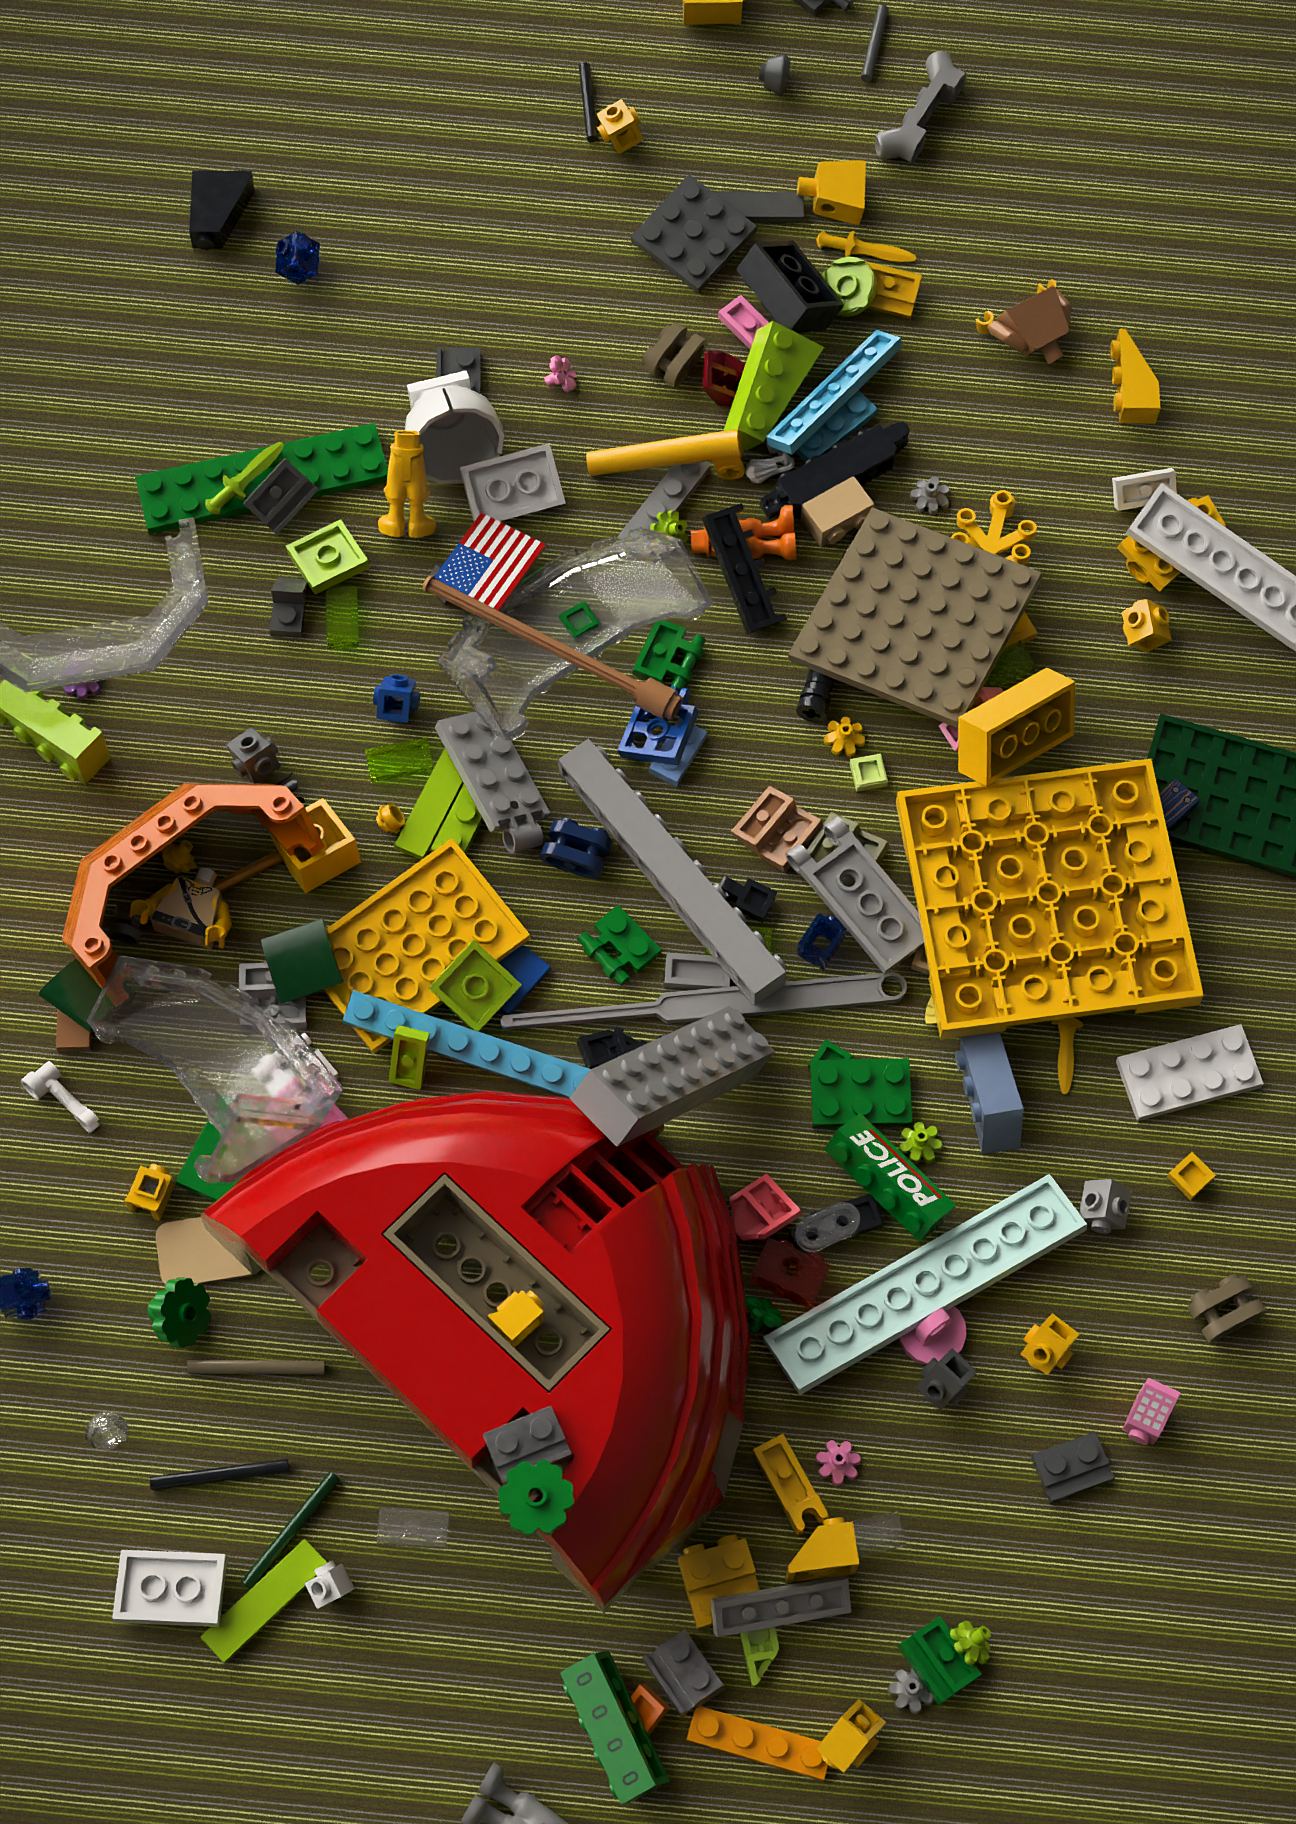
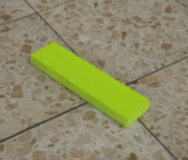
M445 748L394 844L396 850L419 860L425 858L430 851L464 784Z
M306 1539L302 1540L220 1618L219 1627H210L200 1638L226 1664L306 1588L304 1583L317 1577L314 1570L327 1562Z

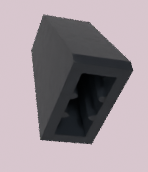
M192 171L189 225L192 248H200L202 250L223 248L254 194L255 187L252 171Z

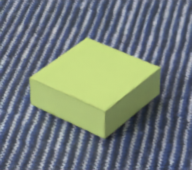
M881 754L850 759L849 764L856 792L888 786Z

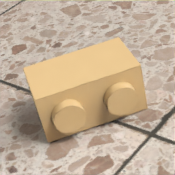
M853 476L802 504L800 520L818 545L822 547L829 542L831 544L838 542L847 532L854 528L860 529L871 508H874V503Z

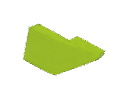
M775 1627L740 1633L751 1686L759 1683L761 1677L778 1654L779 1644Z

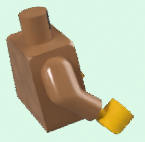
M1049 280L1047 288L1039 283L1036 295L1000 314L997 317L998 321H994L992 312L986 311L984 313L986 322L976 319V328L979 333H990L1026 356L1040 349L1047 363L1050 364L1064 356L1056 340L1069 333L1071 304L1056 289V281Z

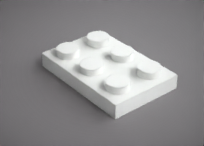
M550 443L459 467L474 522L480 513L502 521L566 503Z
M121 1550L112 1616L115 1623L219 1627L227 1556L225 1554Z

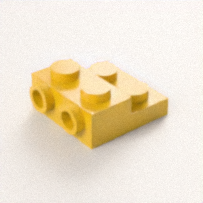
M737 1535L725 1536L717 1540L718 1546L704 1549L703 1544L690 1546L683 1550L684 1556L678 1558L679 1568L697 1630L713 1626L710 1599L760 1590L746 1538L738 1540Z

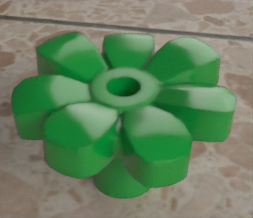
M749 1296L746 1299L747 1310L751 1312L749 1328L756 1333L759 1332L763 1324L768 1327L775 1326L779 1328L783 1323L780 1317L782 1315L781 1311L776 1308H770L772 1302L764 1297L761 1300L754 1296Z

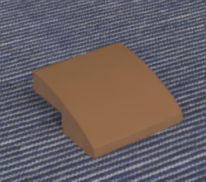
M768 786L731 830V834L763 860L786 873L791 866L786 859L785 853L798 844L806 848L815 838L823 823L821 819L797 807L793 798Z

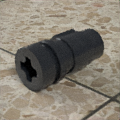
M809 669L805 686L800 693V700L796 708V713L799 717L815 723L826 720L831 704L830 693L835 681L834 678Z

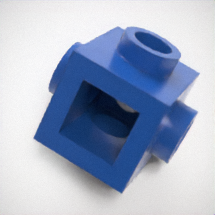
M401 674L385 676L381 685L376 686L374 690L373 705H377L376 718L396 723H408L413 710L418 711L420 703V692L415 691L416 680H409L407 676Z

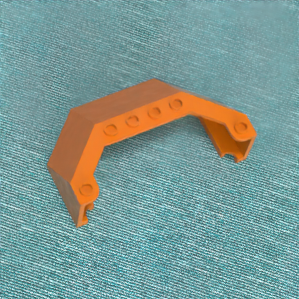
M183 783L80 860L62 941L114 1005L128 996L121 986V981L124 977L130 978L132 973L114 952L111 941L101 929L110 888L206 816L213 814L214 811H231L232 814H253L290 856L295 853V848L304 847L313 857L325 845L305 807L286 786L275 784Z

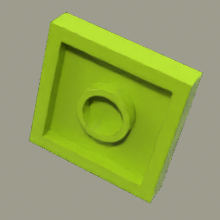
M341 519L286 545L288 555L315 595L370 568L367 557Z
M472 940L428 989L469 1028L479 1032L521 984L475 940Z

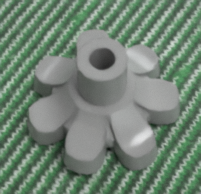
M931 477L928 482L921 479L916 483V489L911 491L910 499L917 501L915 505L917 512L922 513L927 507L928 512L935 515L939 512L938 506L943 509L948 508L949 499L946 496L949 495L950 490L947 485L939 486V478Z
M911 1668L910 1674H907L903 1669L895 1673L898 1683L889 1684L888 1692L891 1695H898L894 1702V1706L898 1710H903L909 1705L911 1713L918 1714L922 1710L921 1702L926 1705L933 1703L934 1698L913 1668ZM914 1686L915 1689L911 1690L909 1687Z

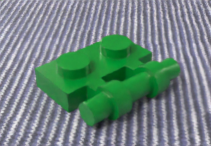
M657 617L633 667L632 675L645 680L653 678L663 683L667 675L674 679L671 686L678 687L680 693V690L685 685H688L693 677L691 671L696 661H700L704 653L702 648L706 639L701 635H695L692 642L683 640L686 628ZM677 652L685 656L681 666L672 663Z
M619 905L594 924V930L600 935L598 938L593 939L587 931L577 938V941L584 947V953L590 959L595 958L604 968L603 972L608 978H614L621 986L630 979V976L624 971L628 965L638 974L659 957L662 949ZM610 945L619 957L613 959L604 949Z

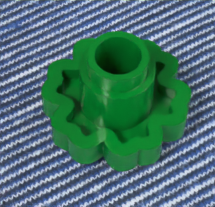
M178 1277L176 1279H169L166 1282L165 1290L157 1291L155 1297L148 1305V1317L153 1322L152 1328L157 1333L159 1341L169 1342L171 1347L185 1348L195 1345L197 1334L203 1335L206 1333L211 1319V1314L206 1309L210 1302V1297L202 1284L194 1283L191 1278Z
M543 1459L538 1461L534 1467L529 1462L522 1461L516 1468H512L507 1472V1485L500 1487L498 1490L499 1511L503 1516L510 1517V1527L513 1531L521 1532L526 1537H532L539 1530L542 1534L549 1536L556 1529H560L566 1524L565 1512L570 1511L574 1507L573 1485L570 1481L562 1480V1469L559 1466L551 1465L550 1462ZM533 1495H540L543 1497V1499L537 1503L532 1502L529 1498Z

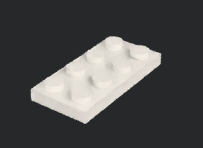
M1242 1024L1120 1056L1116 1060L1137 1121L1259 1089L1264 1084Z

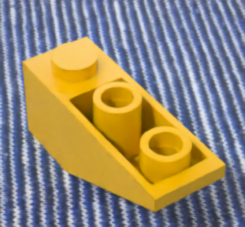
M1119 329L1116 341H1111L1110 348L1111 359H1116V367H1113L1112 384L1117 385L1118 393L1114 394V411L1119 412V423L1156 424L1160 411L1159 381L1126 329Z

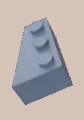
M1000 1032L960 1037V1051H955V1060L958 1070L963 1071L964 1092L966 1097H969L972 1119L975 1123L981 1154L1020 1148L1023 1106Z

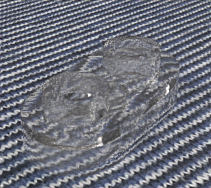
M847 1202L831 1205L803 1218L799 1222L795 1232L796 1242L803 1250L808 1252H817L855 1234L860 1224V1214L855 1206ZM844 1218L847 1220L848 1225L841 1227L837 1224L836 1220ZM810 1231L815 1232L818 1239L810 1240L807 1238L806 1233Z

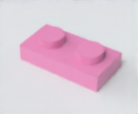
M742 295L718 311V319L749 349H751L756 331L769 323Z

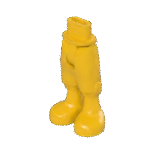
M398 430L395 431V443L391 444L387 486L383 490L387 501L390 503L389 513L379 518L378 529L381 533L392 537H401L405 534L403 506L405 498H408L410 504L408 535L412 538L429 536L436 531V521L434 518L424 514L423 504L427 501L430 490L427 487L423 453L424 446L420 444V432Z

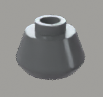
M786 54L768 57L767 63H761L759 81H764L766 89L778 95L786 92L790 58Z

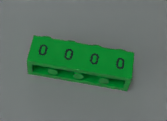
M610 1651L593 1653L560 1672L564 1680V1691L576 1706L579 1713V1723L582 1729L588 1733L594 1745L595 1758L604 1767L609 1778V1788L612 1794L619 1799L620 1804L637 1801L669 1783L670 1779Z

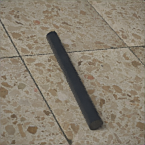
M282 1459L150 1476L151 1490L290 1473L289 1460Z

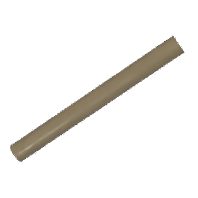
M188 1360L187 1373L325 1375V1361Z

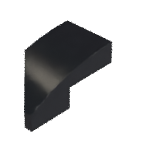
M616 1026L614 1031L605 1030L581 1036L576 1043L586 1068L593 1069L647 1044V1042L644 1040L639 1042L623 1033V1029Z

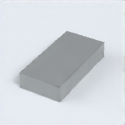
M666 952L664 987L696 990L730 987V977L712 955Z

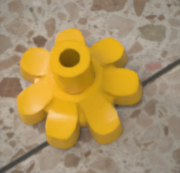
M842 717L840 724L832 720L827 725V729L831 733L826 734L823 741L826 745L833 744L831 749L833 754L840 755L845 750L848 757H853L856 754L855 745L859 747L864 746L865 737L861 735L863 727L860 723L851 725L849 717Z

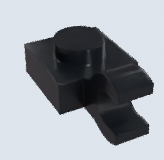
M724 876L719 885L724 891L727 900L736 901L734 907H737L744 915L761 923L766 918L777 895V891L749 878L745 886Z

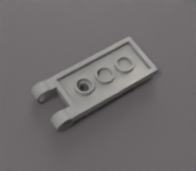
M835 817L823 826V830L828 839L838 847L836 850L818 863L814 861L807 849L801 844L786 852L785 856L790 866L804 877L885 975L924 946L919 914L916 908L849 830L846 823L841 818ZM845 877H852L855 884L851 887L845 886L843 879Z

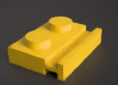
M865 261L875 272L878 284L875 298L867 309L911 319L922 275Z

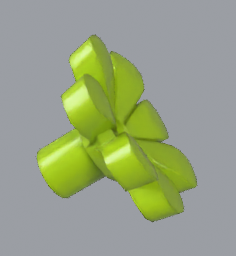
M670 510L668 513L661 511L657 514L656 517L660 523L651 524L650 531L653 534H659L655 540L659 547L666 545L668 551H673L677 549L678 543L683 544L687 541L688 536L684 533L687 528V522L685 520H678L679 512Z
M917 1122L914 1124L913 1130L905 1128L901 1132V1137L906 1141L900 1144L899 1151L903 1154L910 1152L909 1160L914 1164L919 1163L921 1157L924 1158L926 1163H932L935 1161L933 1151H941L943 1144L939 1139H935L939 1134L935 1126L925 1129L922 1122Z
M969 1621L959 1623V1628L956 1627L950 1631V1637L958 1641L954 1644L956 1651L960 1654L966 1652L964 1660L968 1665L973 1666L977 1660L981 1664L987 1662L990 1658L988 1654L990 1645L987 1640L991 1637V1632L986 1626L973 1629Z

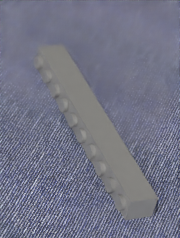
M588 738L558 759V767L562 778L753 1006H756L784 986L787 968L782 959L776 954L771 955L766 949L767 945L761 934L756 930L752 932L745 924L746 919L743 913L737 907L732 908L727 903L726 895L722 888L716 883L712 885L705 877L707 874L703 866L697 860L692 861L686 854L685 845L678 837L672 838L667 832V825L658 814L653 815L650 812L644 796L639 791L634 792L628 786L627 777L621 769H614L605 750L599 745L595 747Z

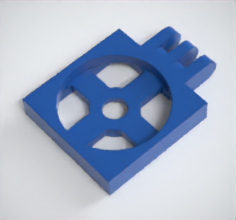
M671 686V688L678 691L679 696L683 697L681 708L677 713L683 720L681 727L671 726L668 724V718L661 719L657 716L649 722H643L653 714L635 705L617 750L621 758L679 765L699 714L696 706L687 705L691 695L689 688H682L679 693L678 687ZM663 727L661 734H652L654 728ZM634 734L647 737L643 748H636L634 746ZM665 738L676 740L671 750L667 752L657 750L660 741H663Z

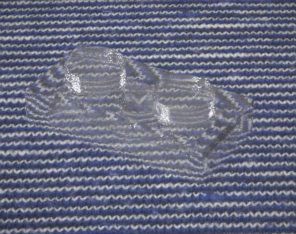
M380 1507L376 1542L382 1545L447 1549L450 1513Z

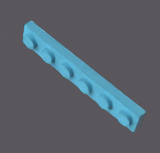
M876 330L766 436L768 446L792 455L902 348L901 338L880 330Z

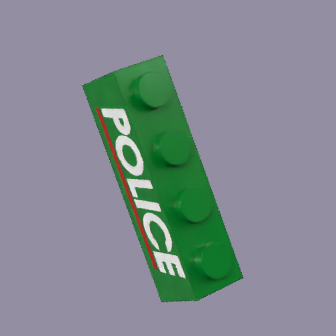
M861 1113L840 1127L824 1148L847 1173L919 1242L940 1227L956 1206L951 1199Z

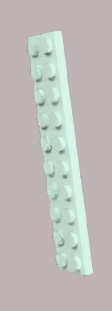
M1048 1174L763 1337L764 1343L798 1394L801 1395L916 1329L921 1322L938 1309L943 1308L945 1311L951 1309L1087 1230V1223L1052 1176Z

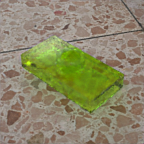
M1021 640L1003 649L983 687H999L1035 670L1036 665Z

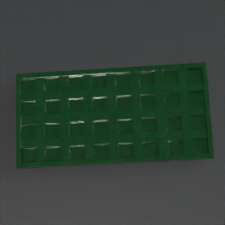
M1160 713L1147 759L1152 760L1159 794L1175 779H1178L1200 799L1199 804L1168 831L1169 841L1296 879V753Z

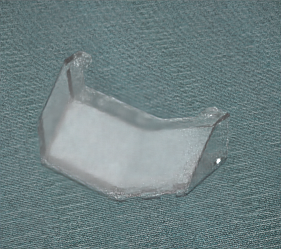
M195 519L179 520V535L175 538L165 536L173 586L148 616L22 636L0 621V677L27 693L155 671L209 604L207 579Z
M639 527L630 530L628 533L630 537L616 541L614 536L593 542L591 550L579 553L575 548L564 552L524 578L500 612L593 659H597L603 654L605 648L611 644H618L628 637V633L635 628L673 616L682 619L688 618V620L692 621L704 615L705 609L713 605V602L682 540ZM585 601L601 625L574 637L558 615ZM583 609L567 617L576 631L591 623ZM471 613L461 623L464 628L463 631L455 632L447 645L450 649L448 654H441L437 662L494 735L506 741L515 740L526 732L525 728L529 722L523 714L534 695L547 692L552 688V683L561 677L566 678L573 675L578 670V666Z
M119 955L87 1019V1023L95 1032L96 1037L102 1042L109 1044L113 1042L127 1043L170 1066L178 1077V1081L185 1086L193 1097V1101L207 1115L208 1121L222 1135L212 1156L201 1155L194 1164L198 1176L202 1180L209 1183H233L321 1126L344 1088L281 1011L272 1006L266 1011L250 1002L252 995L231 984L226 989L211 981L210 977L212 974L202 968Z

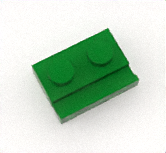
M941 1616L925 1625L897 1646L938 1705L982 1675L975 1664L970 1666L965 1662L964 1656L966 1652L960 1654L956 1651L954 1644L958 1641L950 1637L951 1630Z

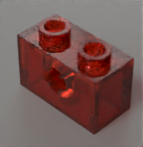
M768 1237L752 1271L750 1282L811 1310L828 1276L830 1265L826 1264V1260L818 1254L812 1252L804 1254L796 1250L795 1246L785 1239L777 1238L774 1240ZM790 1266L797 1268L793 1276L786 1274Z

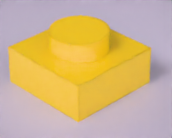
M1191 1152L1169 1172L1167 1178L1187 1198L1192 1200L1216 1175Z

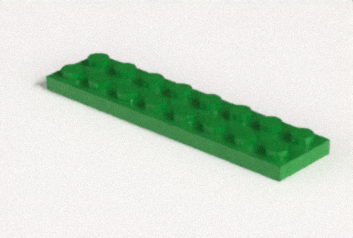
M371 423L284 443V447L276 460L245 487L243 491L246 494L245 499L232 497L221 507L220 514H212L207 510L205 505L206 499L214 498L225 488L222 480L224 475L229 479L237 476L259 453L268 447L137 475L135 480L148 534L251 512L243 505V502L284 458L319 489L311 498L387 482L388 469L376 424Z

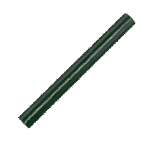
M329 1471L242 1579L241 1583L251 1589L260 1581L338 1484L340 1479L335 1474Z

